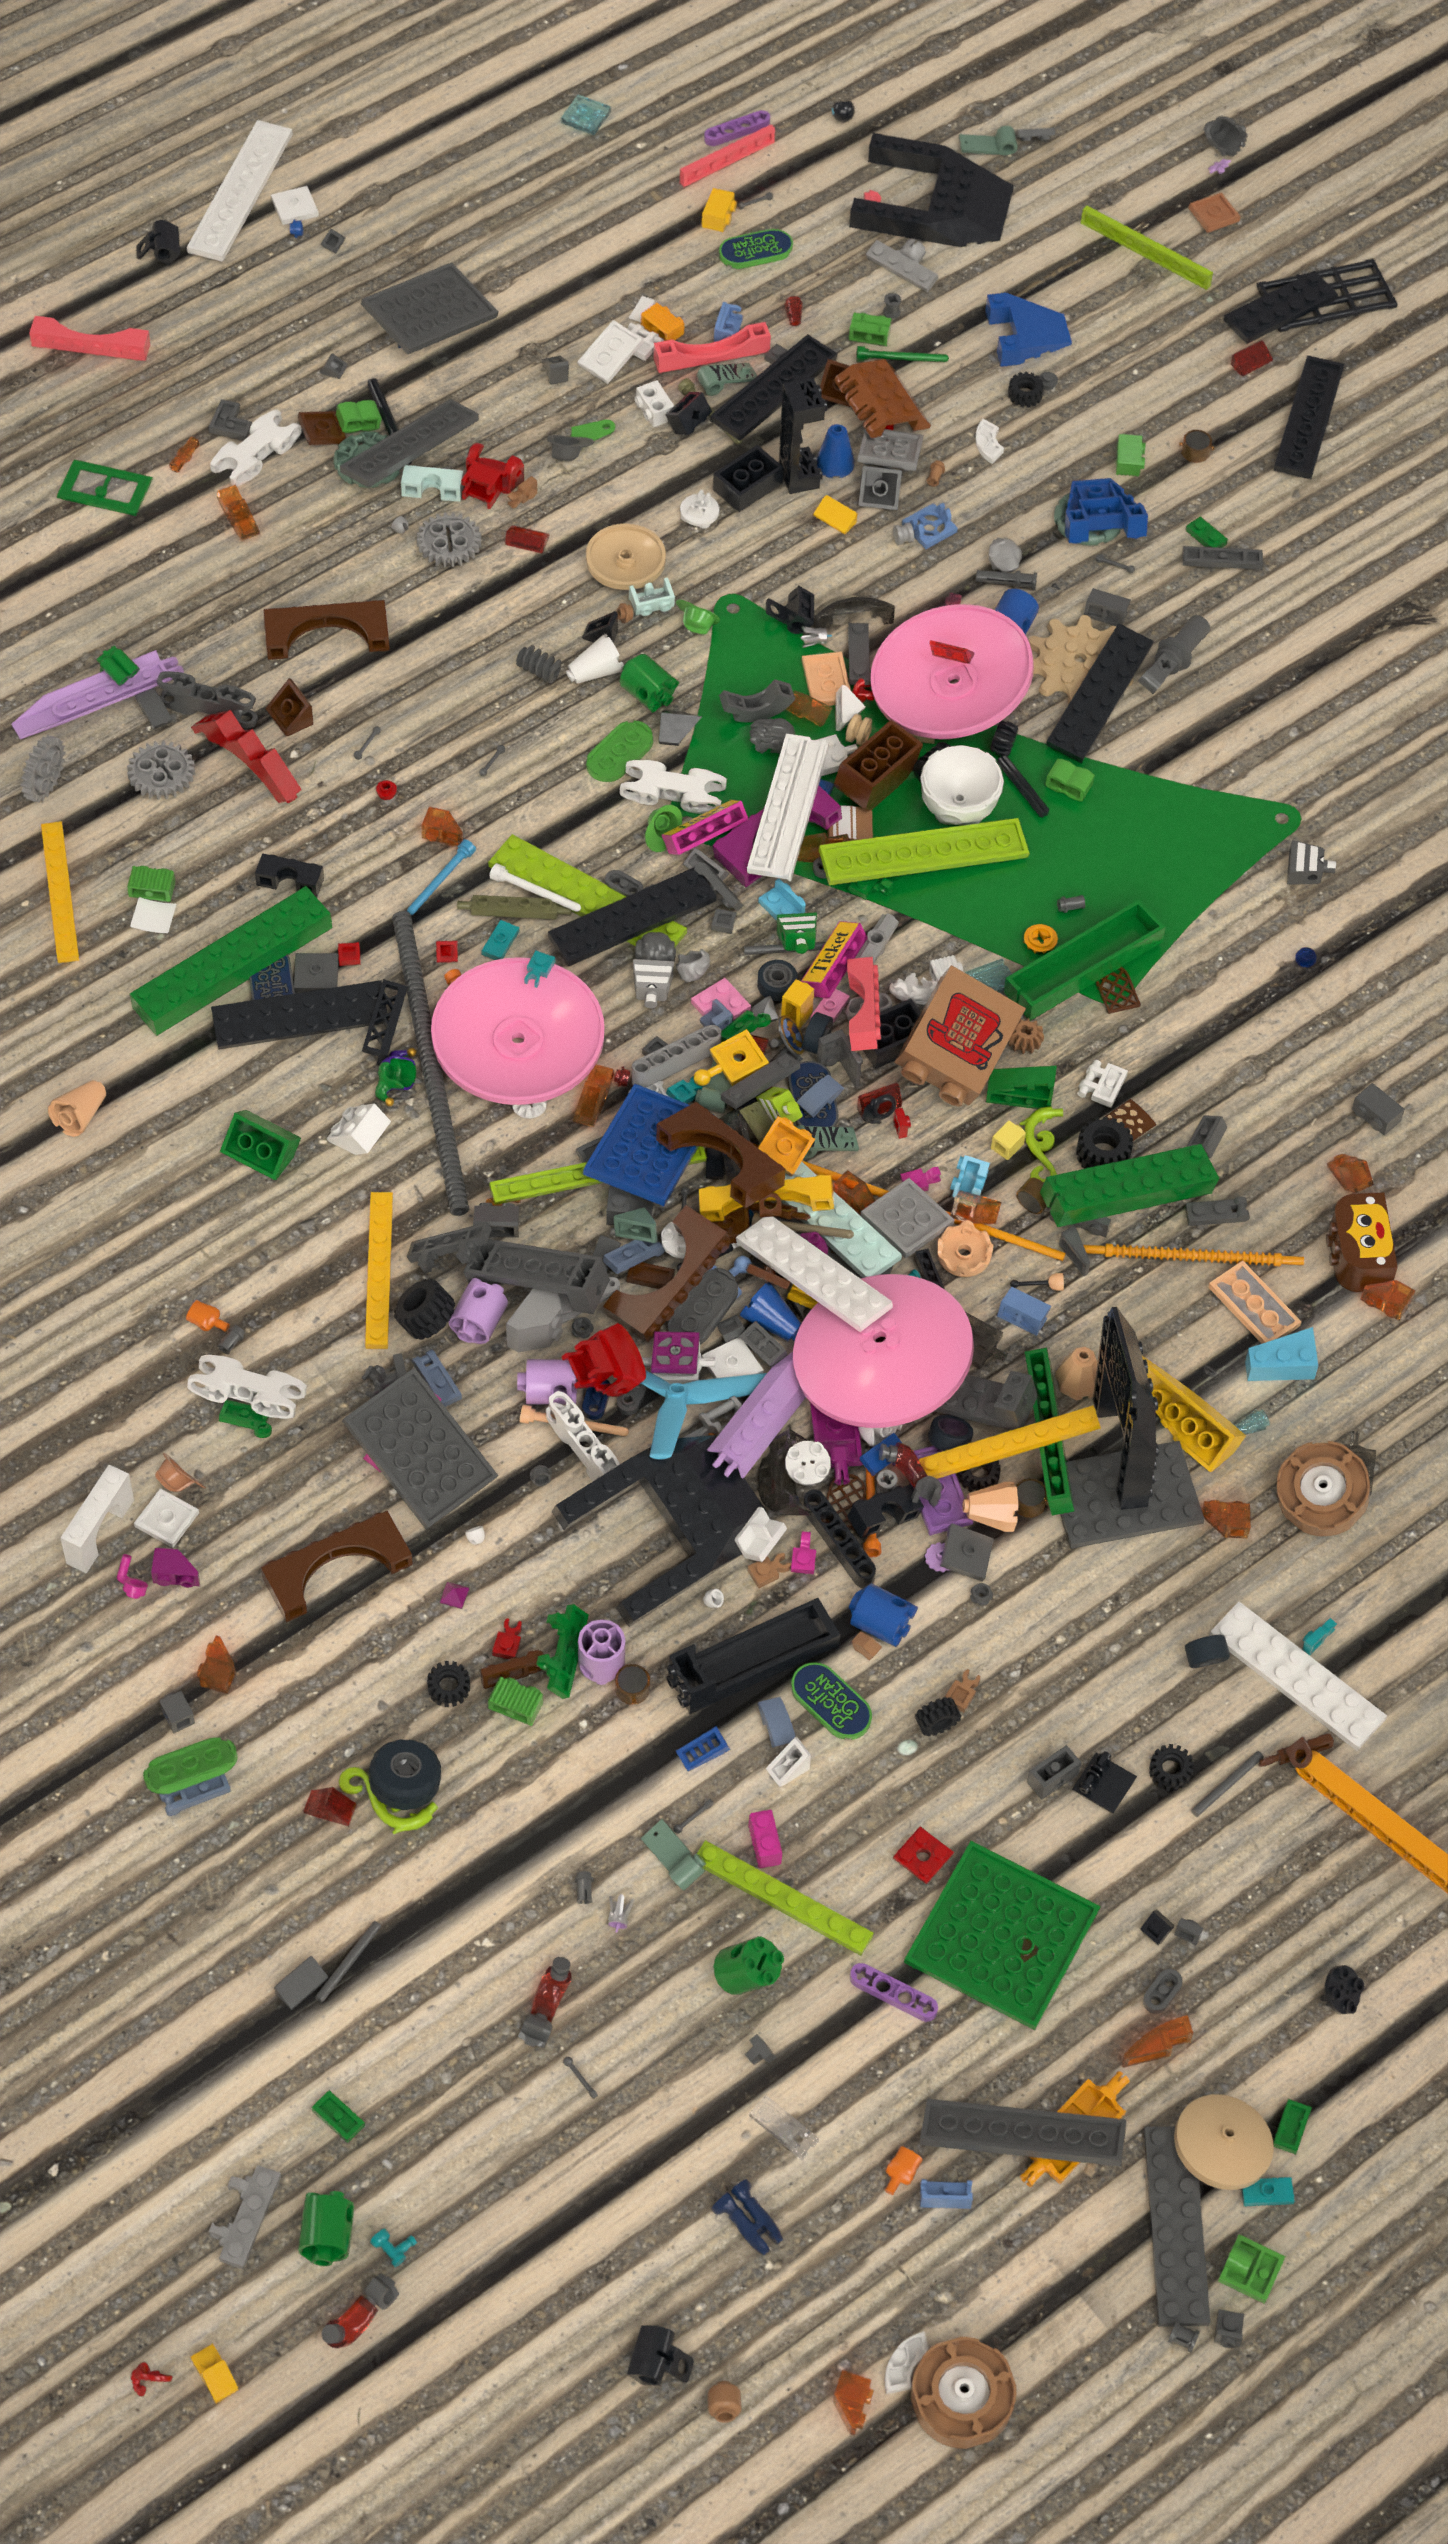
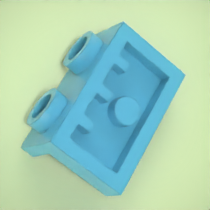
M779 878L775 880V887L758 899V903L776 921L779 914L805 913L806 904L803 898L797 896L791 887Z

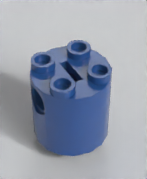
M1008 589L1002 595L995 611L1014 621L1026 635L1039 612V605L1036 599L1029 593L1019 589Z
M872 1583L857 1591L849 1605L852 1613V1626L894 1647L899 1645L902 1637L905 1638L911 1628L908 1622L914 1618L918 1607Z

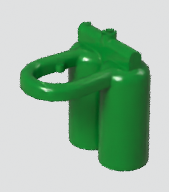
M112 646L107 651L104 650L103 654L97 658L101 667L100 672L105 671L119 686L126 683L129 678L134 677L140 670L121 649Z

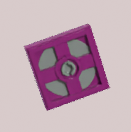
M654 1332L651 1372L697 1374L700 1333Z

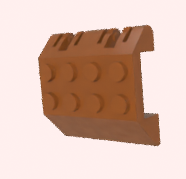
M886 359L852 364L835 377L834 382L841 393H847L845 399L859 421L867 419L863 423V427L871 438L881 437L886 425L908 422L913 431L929 429L931 427L897 372Z

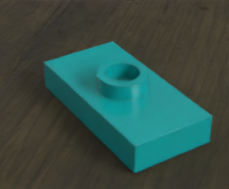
M500 920L481 950L482 955L493 960L503 959L519 934L520 927Z
M1292 2177L1260 2178L1253 2185L1241 2189L1244 2207L1289 2205L1295 2202Z

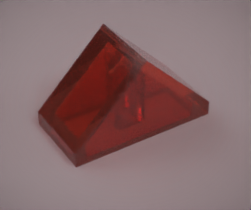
M334 1787L311 1790L303 1813L349 1827L357 1803Z

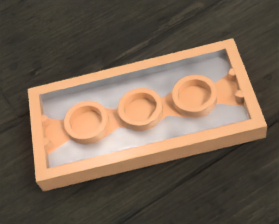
M1241 1261L1209 1283L1208 1288L1261 1344L1287 1336L1301 1326L1299 1318L1244 1261Z

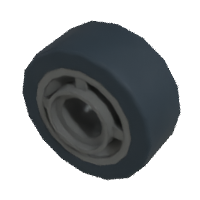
M767 961L758 971L757 988L765 998L771 996L773 1001H782V996L796 979L798 980V973L795 967L787 961Z
M819 1012L812 1016L805 1032L803 1050L814 1054L818 1053L819 1038L831 1033L833 1017Z

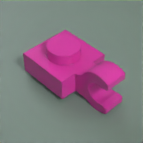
M933 1167L926 1173H923L920 1168L901 1174V1181L904 1182L910 1178L925 1192L929 1190L928 1184L941 1181L939 1177L941 1172L938 1167Z
M802 1531L800 1548L793 1547L791 1572L814 1574L816 1549H810L811 1532Z

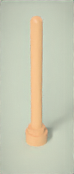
M522 1405L520 1423H534V1420L549 1423L546 1413L536 1412V1409H532V1406ZM584 1420L591 1431L619 1436H627L629 1434V1430L626 1427Z

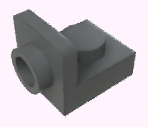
M1219 2309L1214 2342L1220 2343L1225 2348L1240 2347L1243 2339L1244 2314Z

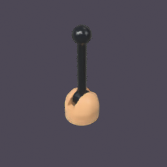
M1055 1273L1048 1280L1018 1282L1017 1280H1012L1010 1286L1017 1288L1018 1286L1049 1285L1052 1290L1064 1291L1063 1273Z

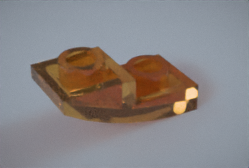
M794 690L793 693L796 700L786 710L801 719L806 717L822 727L832 708L811 696Z

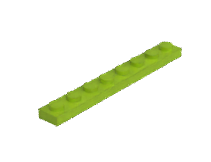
M1087 205L1082 210L1081 224L1205 290L1211 286L1213 272Z
M706 1840L697 1852L706 1863L703 1866L706 1871L862 1956L873 1938L874 1933Z

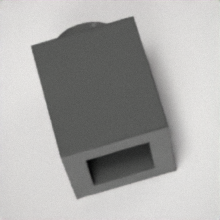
M182 1691L169 1693L160 1700L161 1711L173 1734L195 1724L193 1712Z

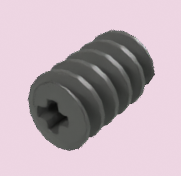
M534 645L529 646L528 649L523 647L516 659L518 667H522L546 682L549 681L550 684L557 679L561 670L562 661L560 659L555 662L554 656L548 658L547 652L542 654L541 649L535 651Z

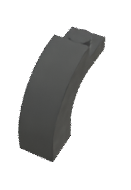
M776 679L766 689L754 695L743 696L725 690L719 695L724 711L733 713L735 721L755 722L757 719L771 718L784 711L796 700L791 685Z

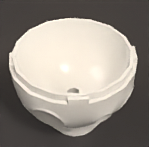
M961 745L947 747L941 751L937 750L929 756L921 775L922 798L939 822L946 825L978 824L995 808L1003 790L1004 780L1001 769L995 762L996 759L989 753H985L978 748Z

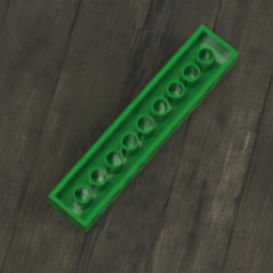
M305 886L129 993L132 1008L152 1032L158 1036L246 982L250 976L282 957L290 955L332 929L331 913Z

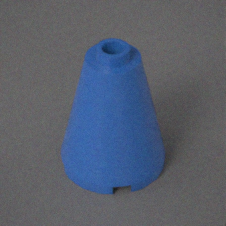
M834 424L828 428L816 457L817 467L821 468L822 474L828 478H833V476L844 478L854 470L855 459L846 427L840 424Z
M770 1282L765 1283L751 1298V1302L748 1305L749 1308L745 1306L740 1316L751 1323L756 1321L766 1331L787 1342L791 1339L795 1341L801 1322Z

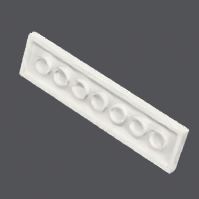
M773 1216L763 1217L736 1237L738 1245L859 1332L893 1308L890 1299Z
M1240 1601L1210 1631L1209 1636L1224 1635L1231 1654L1356 1751L1361 1748L1387 1718L1386 1714Z

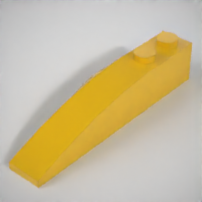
M1146 1359L1148 1364L1147 1377L1151 1378L1153 1382L1152 1395L1157 1397L1158 1410H1156V1413L1161 1419L1160 1422L1170 1431L1174 1441H1180L1181 1448L1209 1472H1213L1234 1454L1246 1435L1201 1397Z

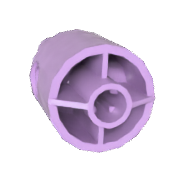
M477 1278L471 1279L449 1321L450 1328L462 1341L484 1344L489 1341L508 1305V1300L503 1294L504 1289L498 1284L490 1285Z
M527 1359L526 1372H518L517 1391L526 1392V1404L549 1405V1396L557 1391L567 1394L576 1404L577 1388H575L574 1384L577 1382V1378L568 1360ZM556 1398L553 1403L566 1405L565 1400L562 1398Z
M602 1619L592 1621L585 1625L579 1634L578 1666L586 1678L599 1685H605L614 1680L624 1670L626 1640L624 1632L617 1624Z

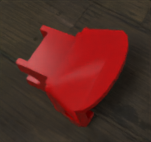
M474 443L469 449L468 457L466 458V474L461 480V485L465 486L462 491V499L466 500L468 496L487 502V508L491 509L501 493L510 494L518 485L524 482V464L520 458L513 455L508 459L507 463L490 458H479L484 445Z
M619 1323L598 1331L586 1341L579 1342L574 1346L575 1350L578 1351L568 1352L561 1356L563 1361H569L578 1382L574 1384L575 1388L595 1387L596 1391H602L603 1395L617 1397L627 1394L646 1379V1370L640 1352L628 1331ZM612 1375L618 1379L612 1384H601Z

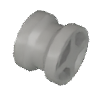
M910 522L905 523L904 526H893V535L897 545H901L906 541L909 543L914 542V531Z

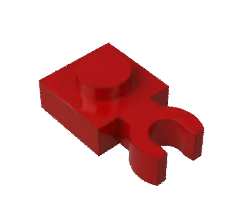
M505 1619V1633L498 1631L492 1656L508 1660L517 1656L521 1636L516 1635L522 1630L521 1621H518L515 1628L509 1627L510 1619Z

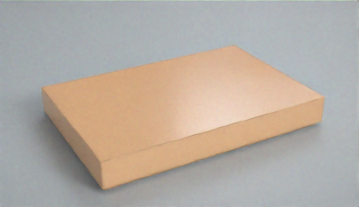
M842 652L802 656V664L812 708L836 705V692L842 685H846L850 689Z

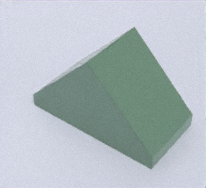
M645 1207L614 1216L615 1236L651 1243L657 1242L656 1222Z

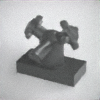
M402 1353L393 1355L394 1371L385 1373V1369L379 1365L375 1367L369 1366L365 1370L362 1379L365 1381L367 1378L373 1380L375 1387L372 1392L366 1391V1396L370 1397V1399L406 1374Z

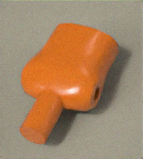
M199 1300L192 1304L186 1315L187 1321L197 1325L203 1331H210L213 1327H216L226 1332L230 1326L229 1323L219 1319V1309L202 1303Z
M901 2146L886 2168V2173L891 2177V2180L886 2186L885 2192L894 2195L900 2183L910 2185L923 2159L912 2150Z

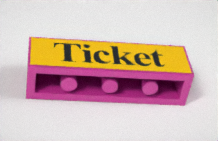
M730 800L661 836L668 853L680 855L746 822L748 816L742 801Z
M839 921L804 975L801 982H805L814 988V997L829 999L847 971V959H854L867 940V935L861 923Z

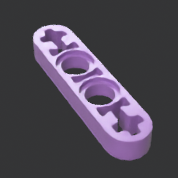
M760 110L708 128L705 131L704 141L709 146H717L754 133L770 125V114L767 111ZM742 124H749L750 126H749V127H743V126H741V125H742ZM728 129H729V130H733L734 132H732V133H727V132H725V130H728Z
M858 1963L852 1967L850 1981L858 1989L921 2021L929 2022L937 2016L938 2003L932 1997L867 1964ZM862 1971L865 1972L866 1978L863 1977L861 1980H858L857 1974H860ZM872 1976H874L872 1986H869V1982L872 1980ZM881 1981L887 1982L890 1989L887 1992H880L876 1988L877 1983ZM906 1992L911 1995L912 2000L909 2003H902L899 2001L898 1995ZM917 1998L919 1999V2002L916 2005V2009H914L912 2007L915 2005V2001ZM930 2005L931 2011L923 2013V2007Z

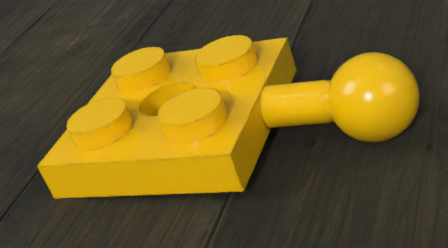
M746 1029L711 1048L710 1054L717 1065L708 1070H697L694 1073L693 1079L697 1085L706 1086L710 1082L711 1077L723 1072L731 1086L763 1068L769 1062ZM736 1054H742L745 1056V1059L738 1062L733 1057Z

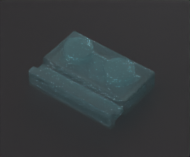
M1003 958L964 972L997 992L1004 991L1005 979L1012 974L1007 965L1005 966Z

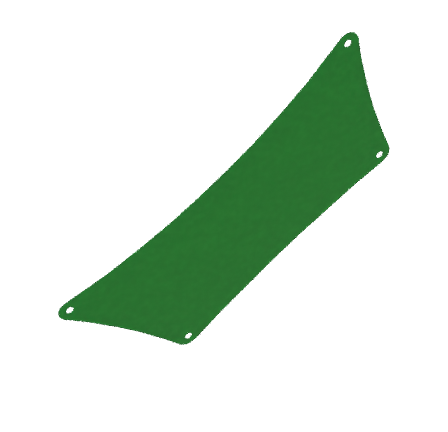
M726 594L719 598L714 607V613L720 618V622L713 624L704 687L698 710V716L702 717L695 724L681 774L688 775L689 770L699 768L725 777L727 779L725 790L713 791L707 794L721 800V805L730 800L742 801L749 818L765 807L780 754L771 753L769 748L764 753L755 750V744L750 742V730L753 722L735 721L733 713L724 711L719 697L723 690L749 696L766 689L774 679L789 683L796 700L784 711L768 719L783 718L794 727L795 735L810 737L811 740L836 734L844 747L856 744V740L852 743L846 741L848 725L841 731H836V705L812 708L802 656L834 653V651L819 643L803 648L806 645L804 643L805 640L801 639L804 634L789 632L787 624L767 615L765 609L744 596ZM732 603L737 604L740 610L734 614L729 613L727 606ZM843 656L849 680V659ZM850 685L851 692L853 691L854 685ZM872 687L864 688L867 691H872ZM875 698L874 700L866 699L862 703L865 708L859 714L862 716V720L866 717L872 719V729L869 738L889 722L877 706ZM994 725L984 731L965 737L935 739L934 744L921 742L923 746L918 760L939 742H945L951 747L963 745L978 748L985 753H989L996 759L995 762L997 763L1000 756L991 752L990 747L997 726ZM1017 734L1014 746L1008 757L1047 805L1049 814L1041 818L1000 767L1004 780L1002 793L995 808L979 823L1018 818L1029 850L1028 858L885 877L893 883L891 893L887 896L879 891H873L866 900L922 921L1022 966H1027L1045 955L1042 952L1035 953L1034 950L1028 949L1026 943H1024V934L1029 927L1036 924H1044L1054 929L1058 936L1057 946L1053 948L1054 950L1139 899L1165 926V933L1161 944L1122 966L1129 974L1135 989L1181 934L1256 862L1294 833L1299 827L1302 818L1300 812L1295 807L1285 803L1203 789L1086 757L1080 763L1047 746L1045 743ZM1057 759L1070 761L1074 766L1088 769L1095 775L1093 785L1083 801L1074 800L1066 794L1056 792L1045 785L1047 775ZM913 770L898 788L872 809L873 838L888 836L892 830L899 834L964 826L946 825L936 819L935 814L929 810L923 801L921 783L915 777ZM838 772L821 776L820 779L834 784ZM833 785L830 796L840 806L860 807ZM671 802V805L678 807L681 811L682 817L688 816L694 819L704 814L685 811L681 808V802ZM1283 813L1288 816L1289 820L1285 824H1280L1276 822L1275 816ZM808 822L793 874L855 895L848 891V886L851 882L829 885L827 878H819L813 873V863L820 857L819 846L832 844V842H828V829L825 830L816 823ZM732 829L704 842L703 844L713 846V844H715V842L719 838H723L724 836L729 834L732 831ZM1084 896L1085 908L1068 910L1067 913L1059 912L1057 900L1061 899V897ZM1038 935L1037 940H1039L1040 943L1043 944L1044 940H1042L1040 935ZM1115 970V971H1114V973H1116V974H1118V975H1119V973L1121 972L1120 970ZM1109 975L1108 980L1114 982L1117 977ZM1121 979L1117 982L1121 986H1124L1126 981ZM1096 982L1078 992L1090 999L1103 1003ZM1115 986L1114 992L1119 994L1121 989ZM1124 990L1122 996L1128 997L1131 993ZM1109 994L1108 999L1114 1001L1117 996ZM1119 998L1117 1003L1122 1002L1123 999Z

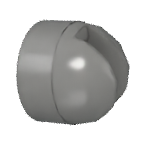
M399 516L394 520L391 528L395 532L403 534L408 530L409 524L403 516Z

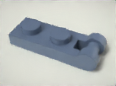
M633 1240L605 1254L603 1262L616 1274H619L653 1256H661L665 1250L661 1242L651 1243Z
M432 1349L427 1351L426 1355L422 1357L417 1356L412 1359L414 1368L420 1373L431 1390L441 1398V1402L445 1407L462 1399L461 1392Z
M224 1773L169 1794H159L161 1801L166 1804L165 1811L167 1815L174 1816L182 1810L231 1792V1788ZM180 1795L181 1800L175 1802L174 1797Z

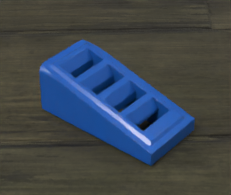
M716 1726L676 1750L687 1771H690L723 1755L731 1749ZM716 1739L719 1746L715 1747L711 1740ZM707 1743L711 1750L707 1752L703 1744ZM699 1747L703 1754L701 1757H698L694 1750L695 1748ZM690 1751L695 1760L690 1762L685 1753Z

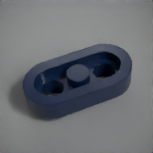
M606 1379L601 1384H610V1382ZM588 1387L582 1404L584 1416L590 1420L600 1419L605 1413L610 1396L603 1395L602 1392H596L595 1387Z

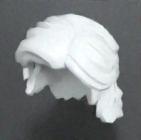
M912 973L906 977L905 981L898 978L894 984L891 983L889 990L896 996L895 998L903 1002L911 998L918 1009L922 1010L938 982L927 981L923 977L921 979L923 985H919L916 974Z

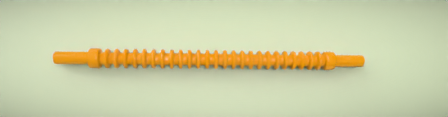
M1106 1243L1105 1246L1083 1245L1087 1254H1104L1105 1257L1115 1255L1116 1258L1119 1255H1122V1258L1127 1255L1128 1258L1134 1256L1135 1259L1138 1256H1141V1259L1146 1256L1147 1259L1153 1257L1154 1260L1157 1257H1160V1260L1172 1258L1173 1261L1176 1258L1179 1261L1191 1259L1192 1262L1195 1259L1198 1262L1210 1260L1211 1263L1216 1260L1217 1263L1223 1261L1224 1264L1226 1261H1229L1230 1264L1233 1261L1236 1264L1244 1261L1248 1262L1249 1265L1252 1262L1255 1265L1261 1263L1262 1266L1264 1263H1267L1268 1266L1273 1264V1266L1278 1267L1281 1264L1304 1265V1257L1282 1256L1281 1253L1271 1255L1270 1252L1268 1255H1265L1264 1252L1259 1255L1258 1252L1252 1254L1251 1251L1249 1254H1246L1245 1251L1233 1253L1232 1250L1230 1253H1227L1226 1250L1214 1252L1213 1249L1211 1252H1208L1207 1249L1205 1251H1201V1249L1195 1251L1194 1248L1192 1251H1189L1188 1248L1186 1250H1182V1248L1176 1250V1247L1173 1250L1170 1247H1167V1249L1163 1247L1157 1249V1246L1154 1249L1151 1246H1148V1248L1144 1246L1138 1248V1245L1133 1248L1132 1245L1126 1247L1125 1244L1119 1247V1244L1113 1246V1244Z

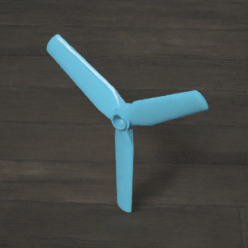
M646 1370V1379L641 1384L665 1397V1401L658 1411L649 1456L660 1460L672 1456L687 1412L686 1405L705 1404L726 1400L732 1396L737 1398L750 1395L767 1373L697 1380L685 1384H670Z

